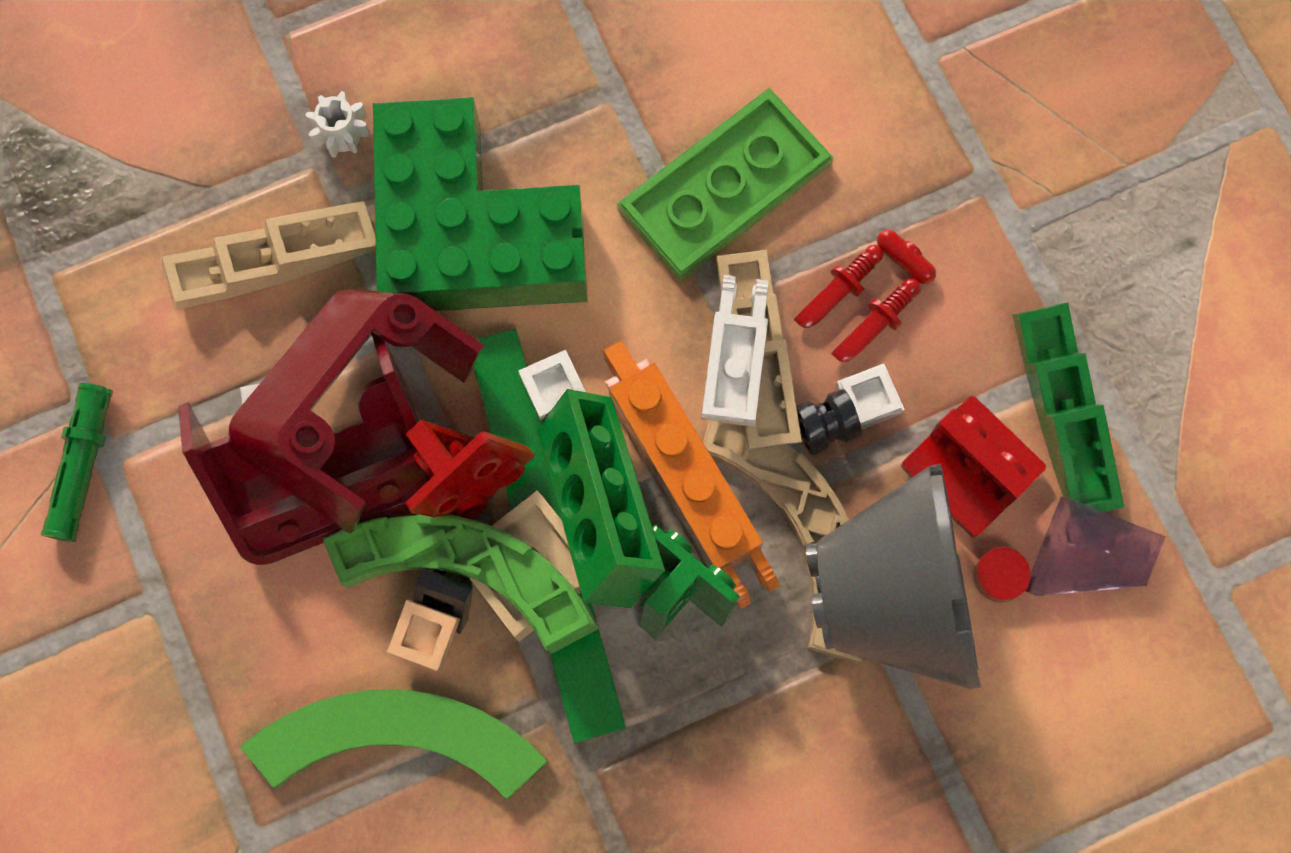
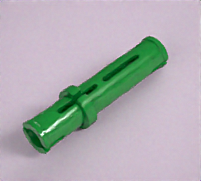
M79 383L76 402L69 427H63L61 435L65 443L49 501L47 516L45 517L40 534L43 537L76 542L80 517L84 508L98 448L104 447L106 436L102 432L107 409L113 395V390L91 383Z

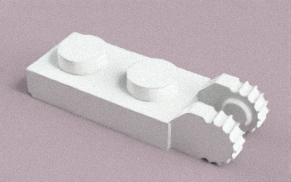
M724 275L719 312H715L701 420L754 427L768 319L764 318L768 281L756 279V284L753 286L751 294V316L731 314L732 303L735 301L737 291L736 276Z

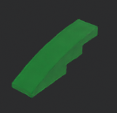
M1061 303L1012 314L1036 413L1070 517L1076 519L1125 507L1104 405L1096 404L1086 353H1078L1069 304Z

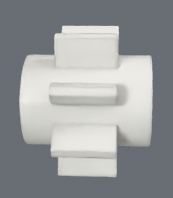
M343 91L339 93L338 97L325 98L320 95L315 112H307L305 114L309 125L314 128L308 134L313 145L317 147L326 142L327 149L331 157L334 158L338 152L351 151L354 154L357 153V145L360 138L370 136L367 124L362 121L367 116L363 104L359 102L350 106Z

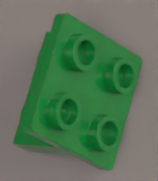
M654 525L652 530L665 571L644 593L645 598L640 603L643 613L639 626L656 640L690 600L718 625L723 627L729 620L740 598V595L734 591L736 587L735 582L719 567L710 565L707 568L691 554L694 551L692 546L680 534L671 529L665 533L658 526Z

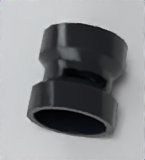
M845 389L829 393L823 403L814 404L807 401L796 405L801 439L811 455L827 450L829 444L837 439L847 443L862 436L861 424L856 408Z

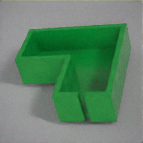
M474 97L373 103L376 285L378 292L408 294L416 297L435 311L588 302L580 185L483 190L480 121Z

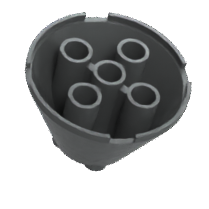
M941 464L931 465L824 536L817 543L806 545L811 577H816L819 593L812 595L814 618L817 628H822L826 649L835 648L839 652L964 688H981L971 620L959 554L956 552L953 521Z

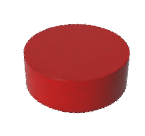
M998 547L988 551L978 560L974 569V581L977 589L984 597L994 602L1003 603L1014 600L1025 592L1030 583L1031 572L1028 562L1019 552L1011 548Z

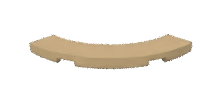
M709 421L703 443L713 460L741 474L771 499L792 527L807 562L806 545L817 543L824 536L849 520L841 502L825 478L802 453L799 454L790 445L748 450L744 425ZM810 575L812 595L819 594L816 577H811ZM813 613L808 649L860 664L862 662L860 657L836 651L835 648L826 649L822 628H817Z

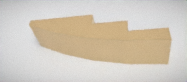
M361 201L265 219L264 229L216 237L213 239V247L162 256V268L174 309L179 310L275 286L333 267L376 250V238L365 202Z
M767 250L717 256L716 267L720 293L724 275L736 276L737 291L735 301L732 303L731 314L751 316L752 288L756 284V279L768 281L764 318L768 319L756 420L754 427L744 425L748 450L801 443L786 339H783L777 297L776 294H773Z

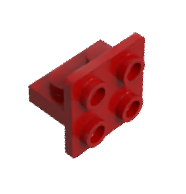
M975 396L968 397L956 410L954 408L950 410L937 423L930 435L901 463L902 470L911 478L931 465L941 464L952 519L973 538L978 537L1046 470V464Z
M420 420L406 433V436L417 450L414 454L415 460L432 478L410 497L405 504L411 513L433 518L443 515H454L473 520L486 509V501L500 488L507 487L516 482L524 474V466L535 455L528 446L487 432H481L473 438L472 436Z

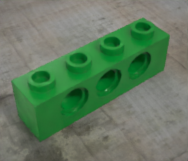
M566 389L537 429L583 603L632 608L665 571L612 397Z

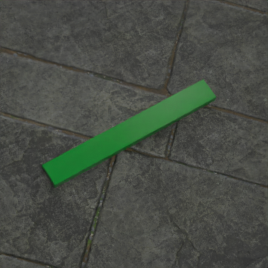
M512 329L476 339L484 347L474 366V372L491 434L528 446L535 455L524 466V474L516 482L505 487L511 510L538 490L561 519L537 429L542 422L536 413L518 372L527 366L517 330ZM587 604L592 615L596 620L592 604ZM599 629L550 654L573 743L578 744L626 730Z

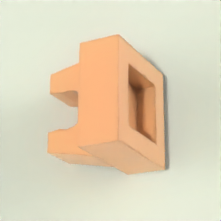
M406 600L387 652L440 671L442 670L460 618L417 602Z

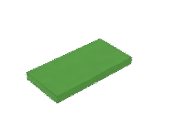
M769 87L617 203V210L681 282L832 165L834 157Z

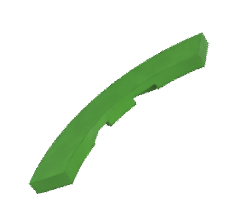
M419 514L390 519L381 517L357 524L351 534L343 529L323 538L341 585L348 589L366 580L405 570H422L425 568L463 575L484 583L508 599L524 615L537 633L545 650L550 654L600 628L587 604L583 603L582 597L570 581L552 563L519 539L476 520L454 515H443L435 518Z
M400 689L366 690L341 694L314 702L266 726L240 746L241 750L271 786L279 789L295 775L317 762L340 754V752L368 746H406L437 752L474 770L491 783L506 799L512 797L548 763L526 739L487 713L451 698L427 692Z

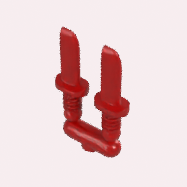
M885 229L877 236V245L868 246L864 253L859 254L845 269L837 264L830 271L834 279L794 318V321L799 326L810 328L819 323L849 292L858 297L864 291L863 286L859 282L875 268V264L881 262L883 252L906 271L912 278L904 280L901 286H898L883 302L874 298L867 305L872 312L833 350L831 355L840 362H848L854 359L887 326L895 331L902 324L897 316L913 300V297L920 293V284H930L936 278L935 267L922 256L921 250L914 243L905 241L891 229Z

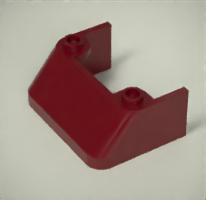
M346 289L335 293L238 409L229 424V445L238 457L350 534L359 522L366 501L321 470L332 456L335 447V435L331 426L311 410L371 337V332L393 346H412L463 383L470 376L484 347L482 343L428 305L408 294Z
M371 332L384 376L370 381L361 389L357 404L364 422L334 433L335 447L332 456L321 469L366 501L358 524L376 518H388L409 510L405 504L406 501L432 478L415 460L414 454L417 450L406 436V433L419 422L408 390L387 342ZM189 402L178 406L182 453L239 555L244 560L256 565L272 564L323 544V538L343 530L340 526L238 457L229 445L228 436L210 443Z

